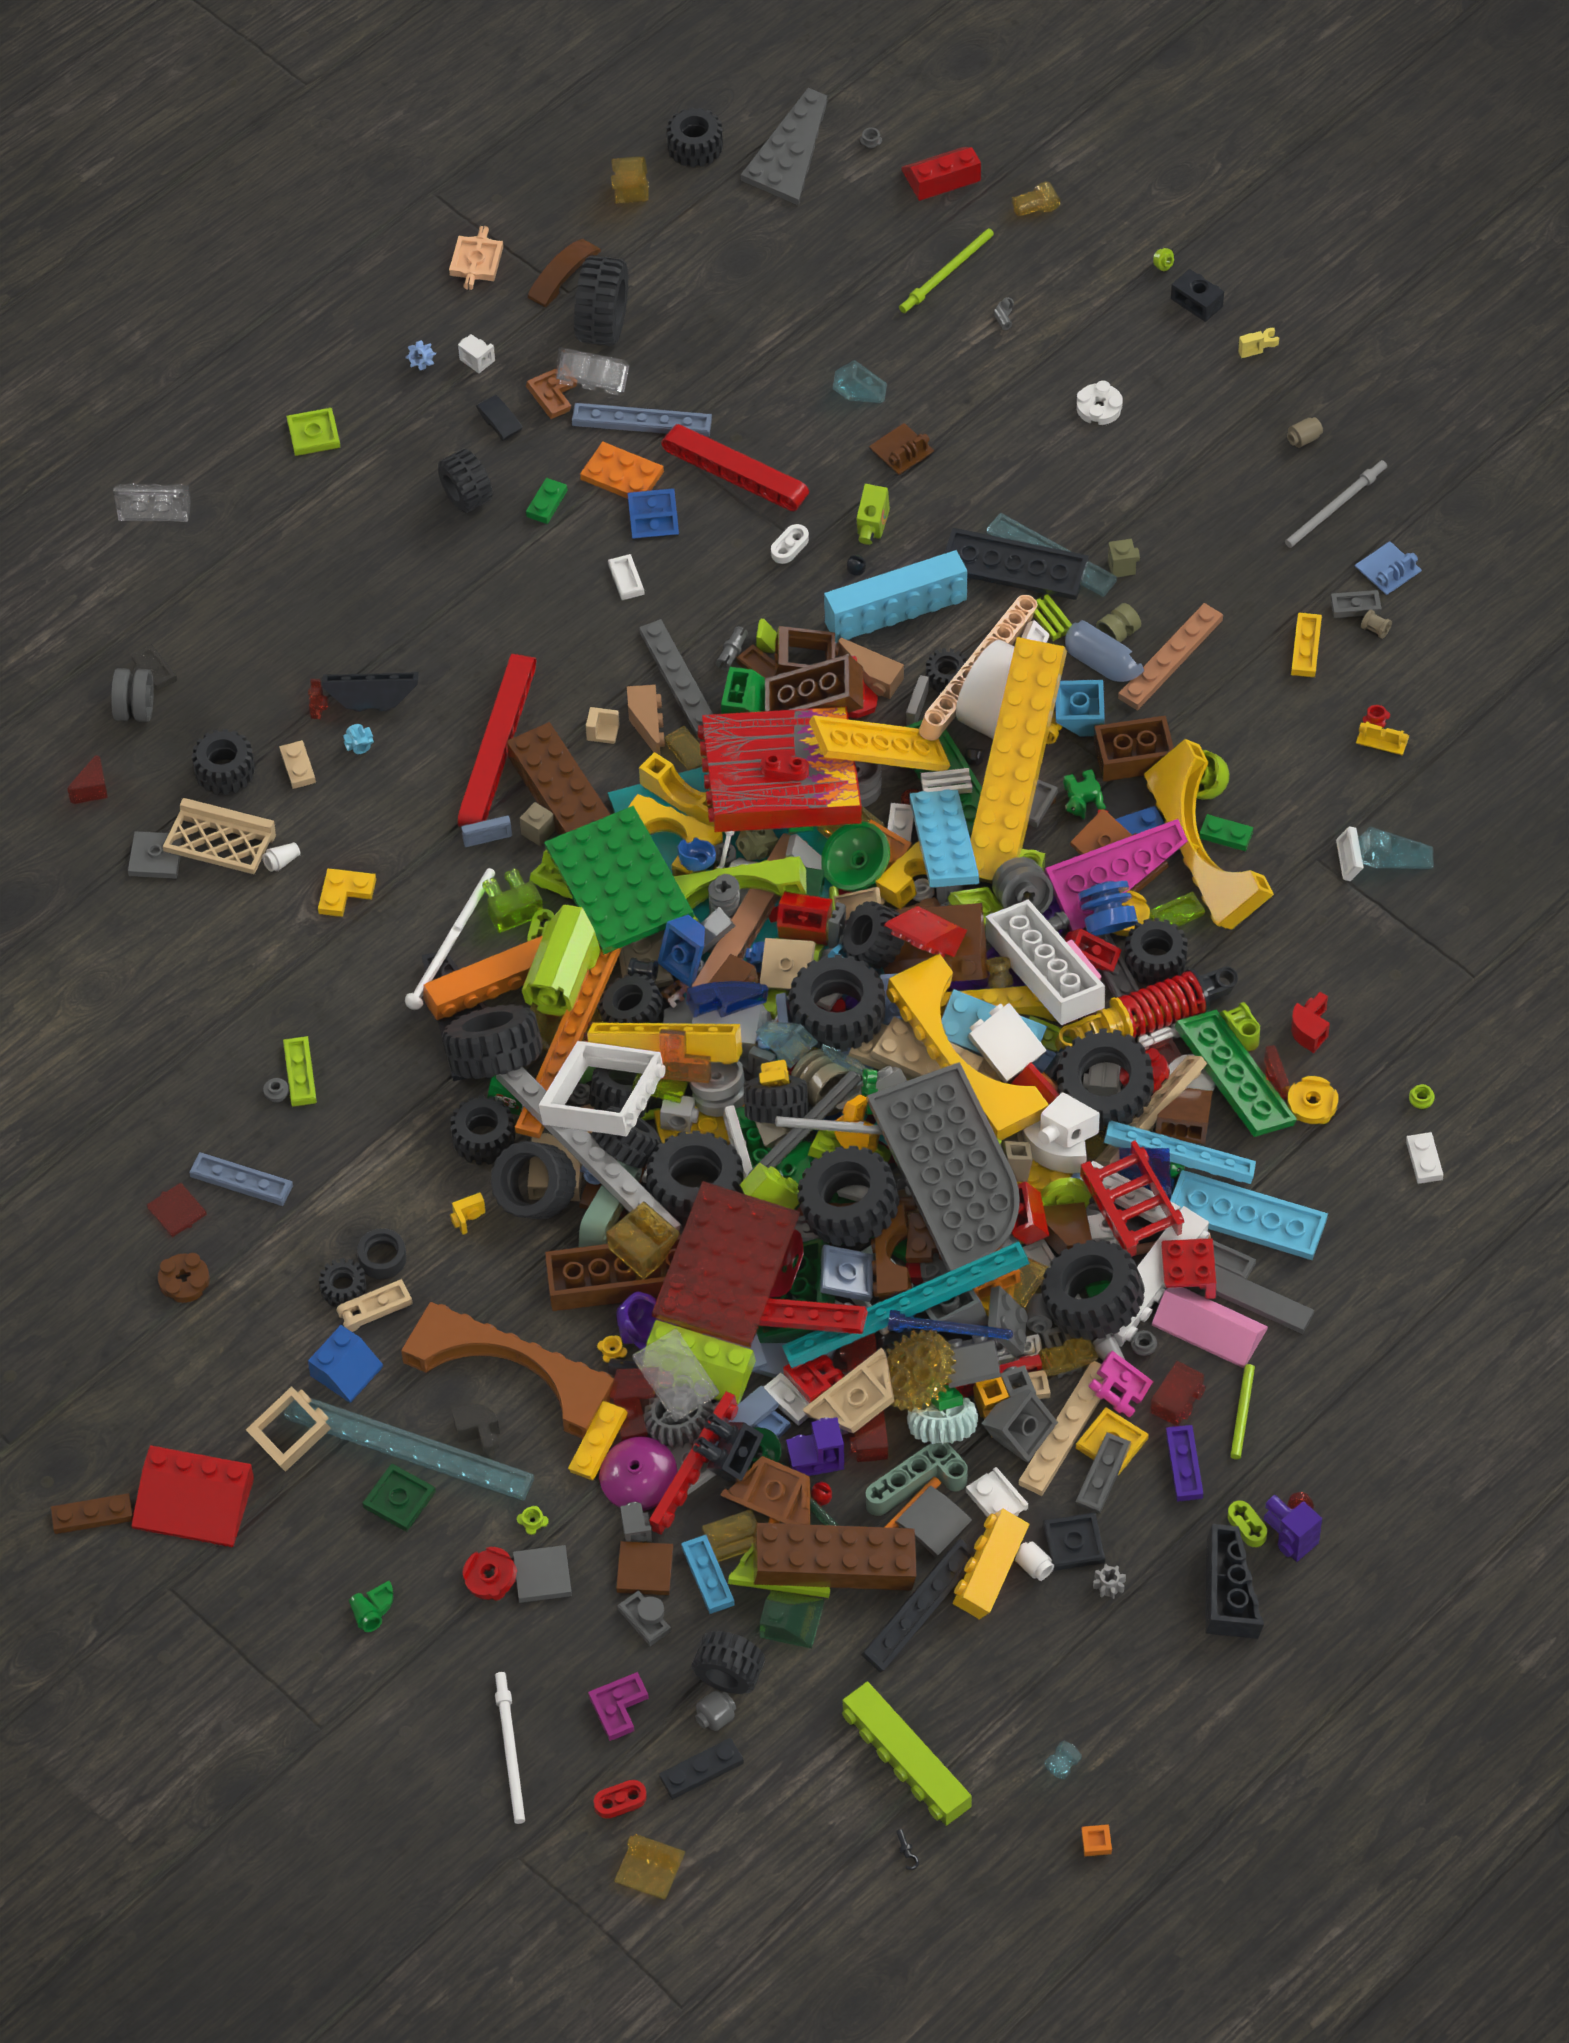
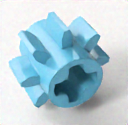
M361 724L350 726L346 730V734L343 735L347 751L353 749L356 754L367 752L371 744L374 743L370 728L364 729Z

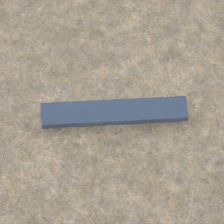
M575 403L572 416V426L668 434L675 424H680L706 437L710 436L712 414Z

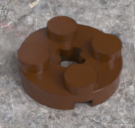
M196 1253L177 1254L163 1260L158 1272V1283L161 1292L166 1297L174 1298V1301L179 1303H187L198 1299L203 1295L202 1291L206 1286L208 1288L210 1283L206 1263ZM182 1274L190 1275L187 1277L186 1282H182L181 1279L177 1278Z

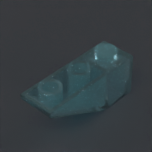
M1369 827L1358 838L1362 862L1365 865L1374 868L1432 869L1434 867L1432 846L1373 827Z

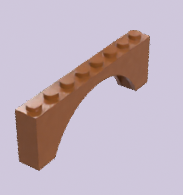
M429 1303L401 1350L403 1363L423 1372H428L444 1362L468 1356H493L519 1363L535 1372L549 1385L561 1406L564 1431L582 1439L602 1401L609 1403L615 1393L614 1378L608 1373L592 1370L582 1362H573L558 1352H549L537 1343L523 1341L513 1333L506 1334L497 1330L489 1323L483 1324L475 1321L471 1316L456 1313L443 1304Z

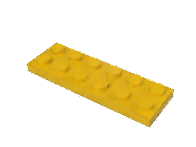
M813 715L809 721L821 752L827 758L931 771H945L951 766L939 738L933 741L926 740L920 735L917 728Z

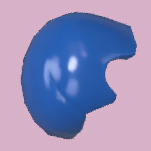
M695 837L689 843L683 839L677 846L680 863L689 871L705 870L715 862V847L708 841L699 840Z

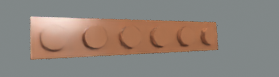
M1203 603L1143 667L1144 672L1130 680L1119 692L1118 699L1138 711L1223 621V614Z

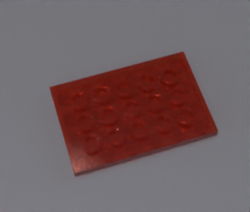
M702 1181L652 1311V1317L751 1348L799 1220L800 1212Z

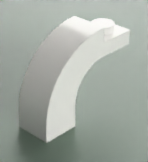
M1041 1121L1022 1130L1023 1142H1030L1032 1159L1037 1163L1058 1172L1080 1173L1081 1164L1086 1162L1085 1140L1069 1148H1065L1055 1141L1045 1145L1038 1137Z

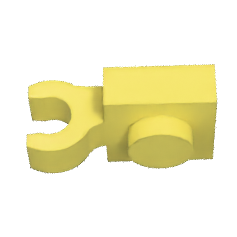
M1268 328L1263 334L1260 331L1239 337L1238 352L1241 358L1263 353V348L1279 345V337L1270 338L1275 335V329Z

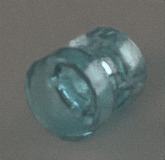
M1061 1741L1057 1745L1054 1755H1049L1044 1764L1054 1776L1059 1779H1066L1071 1772L1070 1768L1077 1765L1082 1756L1073 1745L1066 1741Z

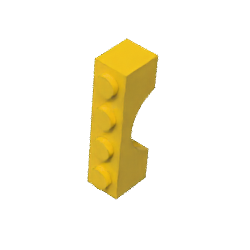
M654 752L639 767L640 785L686 815L692 816L708 826H714L713 822L709 823L708 808H711V806L706 804V792H700L688 785L677 773L671 762Z

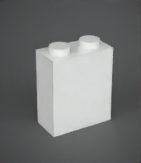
M1010 1003L1004 1007L1002 1004L996 1006L989 1012L991 1015L989 1019L985 1022L980 1019L970 1027L972 1032L968 1035V1038L1004 1083L1010 1081L1030 1062L1033 1063L1047 1051Z

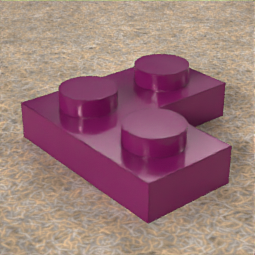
M638 1672L588 1692L589 1699L609 1741L634 1731V1725L626 1708L649 1699Z

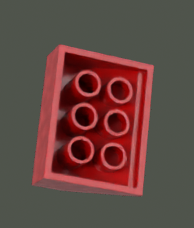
M150 1445L142 1469L132 1528L234 1547L254 1481L251 1464Z

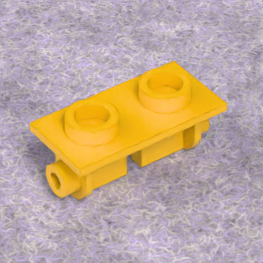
M1366 721V723L1361 722L1360 733L1356 744L1403 756L1409 735L1404 734L1402 730L1382 729L1381 726L1370 724Z

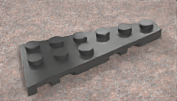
M808 88L742 172L741 181L799 206L806 174L808 173L815 149L816 138H818L819 127L826 109L827 95Z

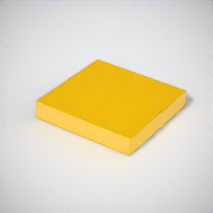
M1105 1407L1076 1443V1449L1094 1460L1106 1432L1131 1441L1130 1449L1118 1473L1119 1476L1148 1440L1149 1434Z

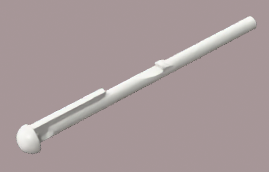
M488 868L416 987L414 994L409 993L406 995L405 1003L408 1008L417 1010L423 1006V1000L421 999L423 996V984L433 980L495 875L493 869Z

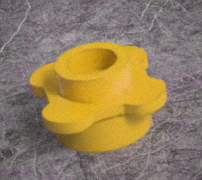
M608 1336L597 1345L598 1350L603 1353V1360L609 1363L611 1358H623L627 1355V1349L622 1346V1339L619 1336Z

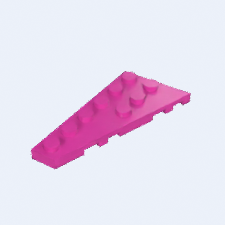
M1178 819L1047 867L1044 870L1051 881L1054 889L1053 893L1061 911L1067 915L1070 921L1068 925L1070 931L1079 928L1084 929L1086 927L1084 919L1094 913V911H1082L1081 905L1086 902L1079 900L1078 894L1081 891L1103 882L1127 881L1129 889L1122 892L1127 893L1186 844L1188 840Z

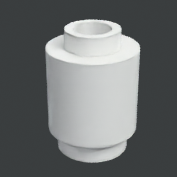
M1025 1542L1019 1546L1015 1561L1032 1578L1042 1581L1048 1577L1054 1569V1565L1051 1563L1052 1559L1034 1542Z

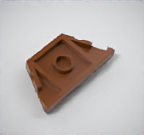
M762 1456L758 1459L752 1468L746 1472L742 1481H738L729 1490L725 1489L721 1493V1496L784 1524L810 1525V1477Z

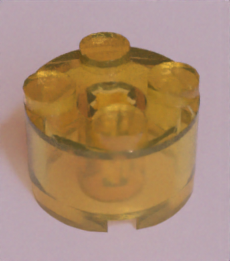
M645 157L612 159V169L615 175L611 176L612 188L617 189L615 190L616 204L647 201L649 198V183L646 178L648 172Z

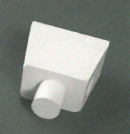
M1062 1092L1041 1114L1040 1132L1038 1133L1039 1140L1045 1145L1055 1141L1065 1148L1072 1147L1099 1133V1112Z

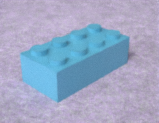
M953 989L941 1018L948 1041L983 1057L968 1038L969 1033L972 1032L970 1027L980 1019L984 1022L991 1017L989 1012L996 1006ZM1020 1016L1041 1042L1047 1026Z

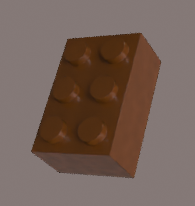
M1166 716L1094 726V747L1103 781L1144 776L1145 772L1174 749Z

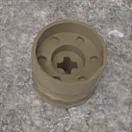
M817 1049L804 1055L797 1062L791 1076L806 1081L808 1103L814 1108L851 1070L844 1064H841L829 1051ZM834 1108L827 1116L836 1115L843 1111V1109Z

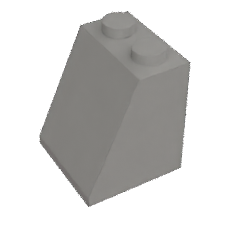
M697 994L692 1024H740L743 1051L740 1057L748 1059L751 1048L753 1046L758 1047L756 1042L757 1036L767 1032L768 1027L771 1026L772 1018L770 1012L766 1010L762 1002Z

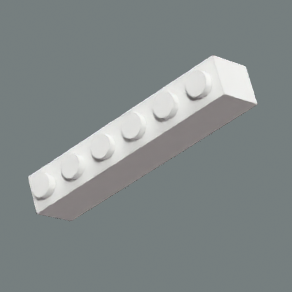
M1185 1206L1180 1210L1185 1222L1182 1226V1234L1177 1236L1172 1226L1166 1228L1137 1267L1144 1283L1145 1292L1143 1295L1145 1298L1142 1306H1139L1140 1311L1137 1316L1131 1318L1132 1322L1127 1327H1121L1119 1329L1120 1332L1114 1335L1110 1333L1111 1336H1115L1120 1347H1122L1126 1340L1129 1342L1138 1331L1137 1325L1149 1318L1152 1313L1151 1307L1155 1302L1160 1303L1166 1287L1164 1286L1161 1242L1163 1240L1208 1239L1210 1235L1208 1233L1209 1222Z

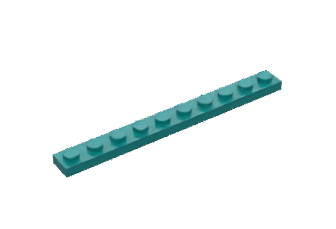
M1018 1241L866 1308L868 1313L862 1334L816 1330L782 1345V1348L791 1368H794L982 1284L993 1281L1007 1273L1018 1270L1030 1263Z

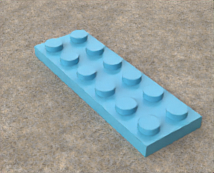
M946 789L943 791L910 793V805L929 886L943 887L979 884V873L958 790Z
M1184 1170L1181 1171L1170 1200L1180 1206L1181 1209L1185 1206L1209 1222L1208 1229L1310 1260H1313L1328 1218V1213Z

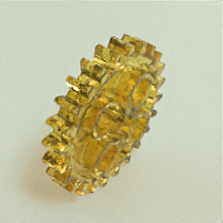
M921 1329L919 1335L912 1331L910 1338L902 1335L901 1343L894 1341V1350L887 1349L889 1353L887 1361L895 1400L891 1405L897 1406L902 1411L906 1408L912 1412L914 1406L921 1410L923 1403L931 1406V1399L939 1400L938 1392L947 1391L944 1387L945 1383H952L948 1376L956 1372L950 1367L956 1364V1360L952 1358L955 1352L950 1349L951 1344L940 1334H935L932 1330L927 1333Z

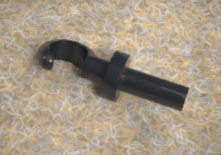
M899 1829L896 1831L902 1846L899 1848V1851L904 1853L905 1858H913L916 1864L914 1866L906 1865V1869L914 1870L919 1865V1859L910 1852L913 1849L912 1844L907 1843L903 1829Z

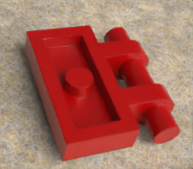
M821 1355L812 1361L791 1368L790 1364L783 1367L784 1375L809 1403L845 1376L840 1369H836L833 1366V1361L827 1355Z

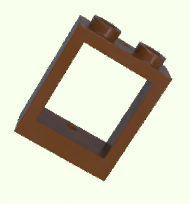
M779 626L775 638L774 676L810 666L789 663L788 646L825 651V661L837 657L839 643L835 642V632Z

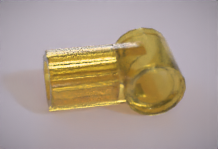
M1042 182L1035 187L1034 191L1012 198V204L1017 216L1041 209L1045 212H1051L1057 209L1061 203L1050 182Z

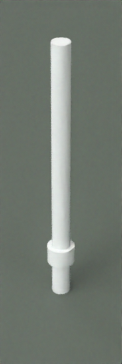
M498 1672L495 1674L497 1686L495 1699L496 1705L500 1709L514 1822L520 1824L525 1822L510 1710L512 1697L511 1692L507 1688L506 1673Z

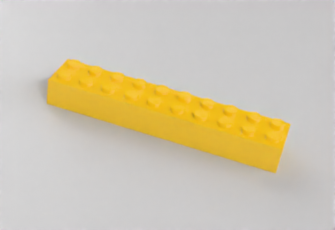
M1020 637L1016 638L970 839L979 873V881L992 884L996 870L1004 862L1020 856L1067 654L1064 646Z

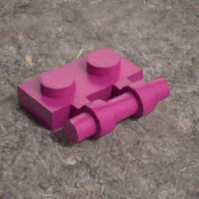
M1111 1351L1107 1354L1096 1373L1104 1381L1101 1384L1096 1379H1092L1088 1387L1095 1392V1396L1102 1400L1104 1398L1114 1406L1113 1409L1119 1414L1122 1412L1126 1416L1131 1417L1135 1409L1128 1404L1129 1401L1132 1400L1136 1404L1140 1403L1153 1381L1114 1351ZM1112 1386L1123 1393L1121 1397L1110 1391Z

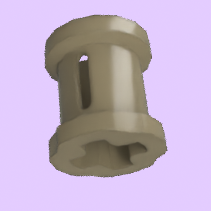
M1372 609L1366 613L1361 623L1363 630L1369 629L1378 634V637L1381 639L1385 638L1392 626L1391 620H1385L1376 615Z

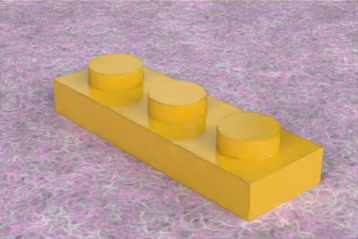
M1298 613L1291 675L1315 677L1322 615Z
M602 1401L568 1467L571 1473L594 1480L628 1414L624 1408Z

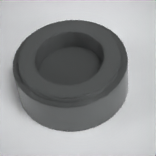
M646 1597L639 1602L637 1608L638 1617L643 1623L653 1625L663 1619L664 1605L660 1599Z

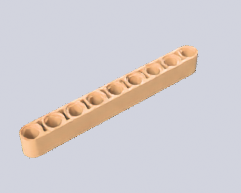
M1021 595L1016 599L929 707L919 728V733L924 739L930 741L938 739L956 717V706L961 688L980 654L996 640H1003L1013 645L1016 642V638L1020 637L1024 632L1027 623L1031 622L1037 607V602L1033 597Z

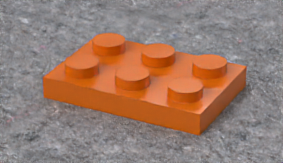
M602 441L580 473V479L628 499V493L651 491L663 474L664 466Z

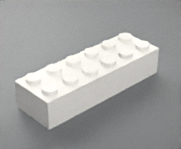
M1029 899L986 916V939L1061 1025L1105 1008L1104 984Z

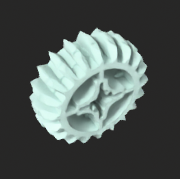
M923 1396L922 1400H915V1403L910 1405L907 1415L910 1434L914 1435L915 1439H922V1442L930 1441L932 1444L942 1443V1445L947 1442L953 1444L954 1441H963V1438L970 1437L975 1432L978 1422L975 1403L971 1402L969 1398H963L962 1406L939 1411L927 1396Z

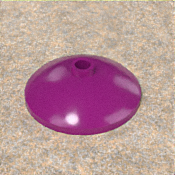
M633 1437L618 1443L607 1453L600 1467L599 1479L605 1496L615 1506L620 1508V1506H625L631 1502H639L642 1505V1511L658 1506L678 1469L675 1458L667 1446L652 1438ZM634 1464H639L636 1470L631 1469Z

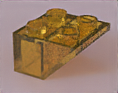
M645 1201L606 1232L608 1248L643 1279L664 1262L680 1235L676 1228Z

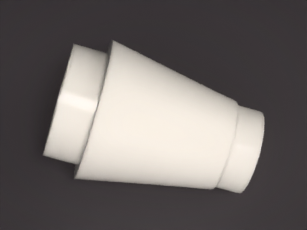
M293 842L267 849L266 853L262 855V859L269 871H279L299 856L300 850L297 844Z

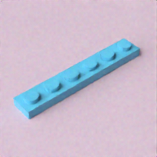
M1115 1121L1108 1122L1104 1143L1131 1150V1142L1136 1140L1139 1147H1144L1149 1156L1181 1164L1188 1168L1206 1171L1213 1175L1231 1178L1238 1182L1248 1184L1252 1182L1256 1161Z

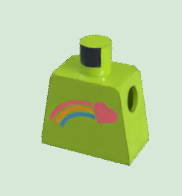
M865 484L857 514L858 540L863 544L870 545L873 538H881L890 510L888 488Z

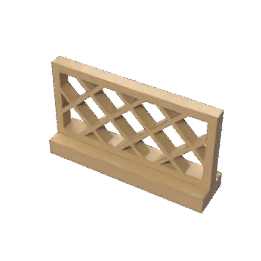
M183 798L180 803V812L163 845V851L255 874L262 860V855L265 853L269 843H273L276 837L274 821ZM183 821L194 823L195 826L183 830L181 824ZM211 827L218 831L206 836L203 829ZM199 831L202 838L190 842L187 835ZM234 833L240 835V837L228 841L225 835ZM182 837L186 844L179 847L172 845L173 841ZM222 837L225 843L213 848L210 841ZM258 839L262 840V843L251 847L248 841ZM204 843L209 848V850L204 852H198L194 849V847ZM245 843L247 849L235 853L233 847ZM227 849L232 854L226 858H221L217 855V853ZM252 855L254 860L251 865L241 863V858Z

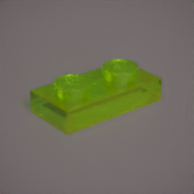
M1191 892L1150 910V918L1152 921H1154V918H1159V921L1162 922L1166 919L1170 921L1171 925L1175 923L1181 926L1203 916L1205 909L1195 894Z

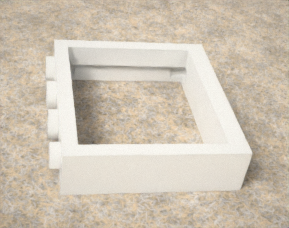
M577 1041L539 1104L543 1125L627 1136L631 1128L636 1125L637 1118L641 1111L645 1109L651 1094H654L659 1080L665 1075L666 1067L663 1065L661 1052ZM588 1066L643 1074L620 1113L565 1105Z

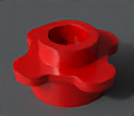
M1372 705L1367 709V715L1363 717V723L1368 721L1370 724L1384 728L1386 719L1390 718V713L1381 705Z

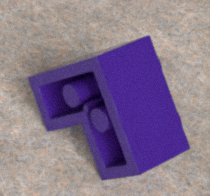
M824 1417L812 1422V1435H797L786 1440L787 1456L791 1469L807 1476L844 1470V1443L837 1417Z

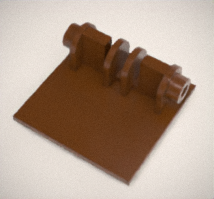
M905 423L869 446L898 475L934 452V449L928 445L930 441L929 436L925 433L917 435Z

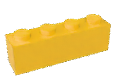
M1004 1508L988 1516L984 1523L986 1528L984 1535H981L975 1543V1555L965 1565L964 1571L966 1575L963 1580L959 1581L954 1590L956 1594L953 1601L954 1605L978 1619L990 1613L1029 1523Z

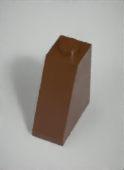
M1193 1088L1185 1089L1158 1113L1155 1133L1190 1143L1205 1144L1212 1091Z
M1084 1202L1043 1206L1049 1236L1044 1238V1240L1059 1256L1061 1255L1060 1252L1067 1248L1069 1250L1073 1248V1244L1079 1242L1084 1244L1086 1240H1092Z

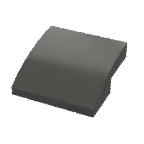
M929 1486L895 1523L900 1528L915 1529V1539L936 1557L972 1519L944 1494Z

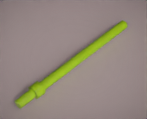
M988 228L922 287L912 291L909 294V298L899 306L900 311L906 313L915 304L921 303L927 293L994 236L993 231Z

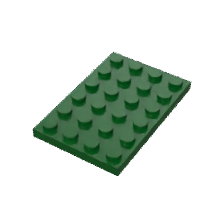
M634 805L544 842L549 856L577 907L584 909L593 926L603 954L665 930L667 921L686 915L694 918L692 908Z

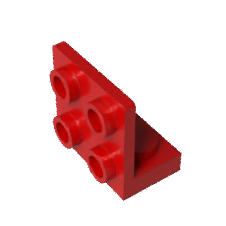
M1213 1238L1163 1240L1161 1247L1164 1286L1166 1288L1199 1286L1200 1289L1205 1290V1299L1216 1298Z

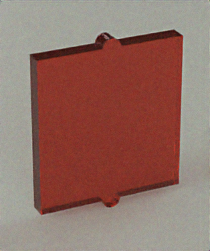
M179 1183L167 1192H162L161 1196L147 1204L150 1212L172 1237L187 1227L191 1228L193 1223L207 1215L203 1207L182 1183Z

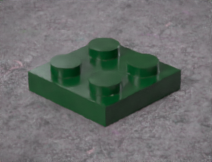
M391 1463L362 1504L364 1509L407 1532L436 1493V1489L429 1483Z

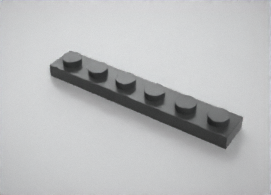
M660 619L639 627L645 644L694 734L698 737V725H702V715H713L711 709L662 620Z

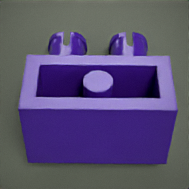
M1273 1495L1266 1502L1265 1508L1269 1511L1265 1514L1264 1521L1279 1533L1278 1546L1280 1551L1286 1557H1291L1298 1562L1319 1544L1322 1517L1304 1501L1292 1510L1276 1495Z

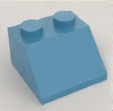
M1103 680L1060 681L1056 698V723L1079 736H1094V726L1104 725L1105 719Z

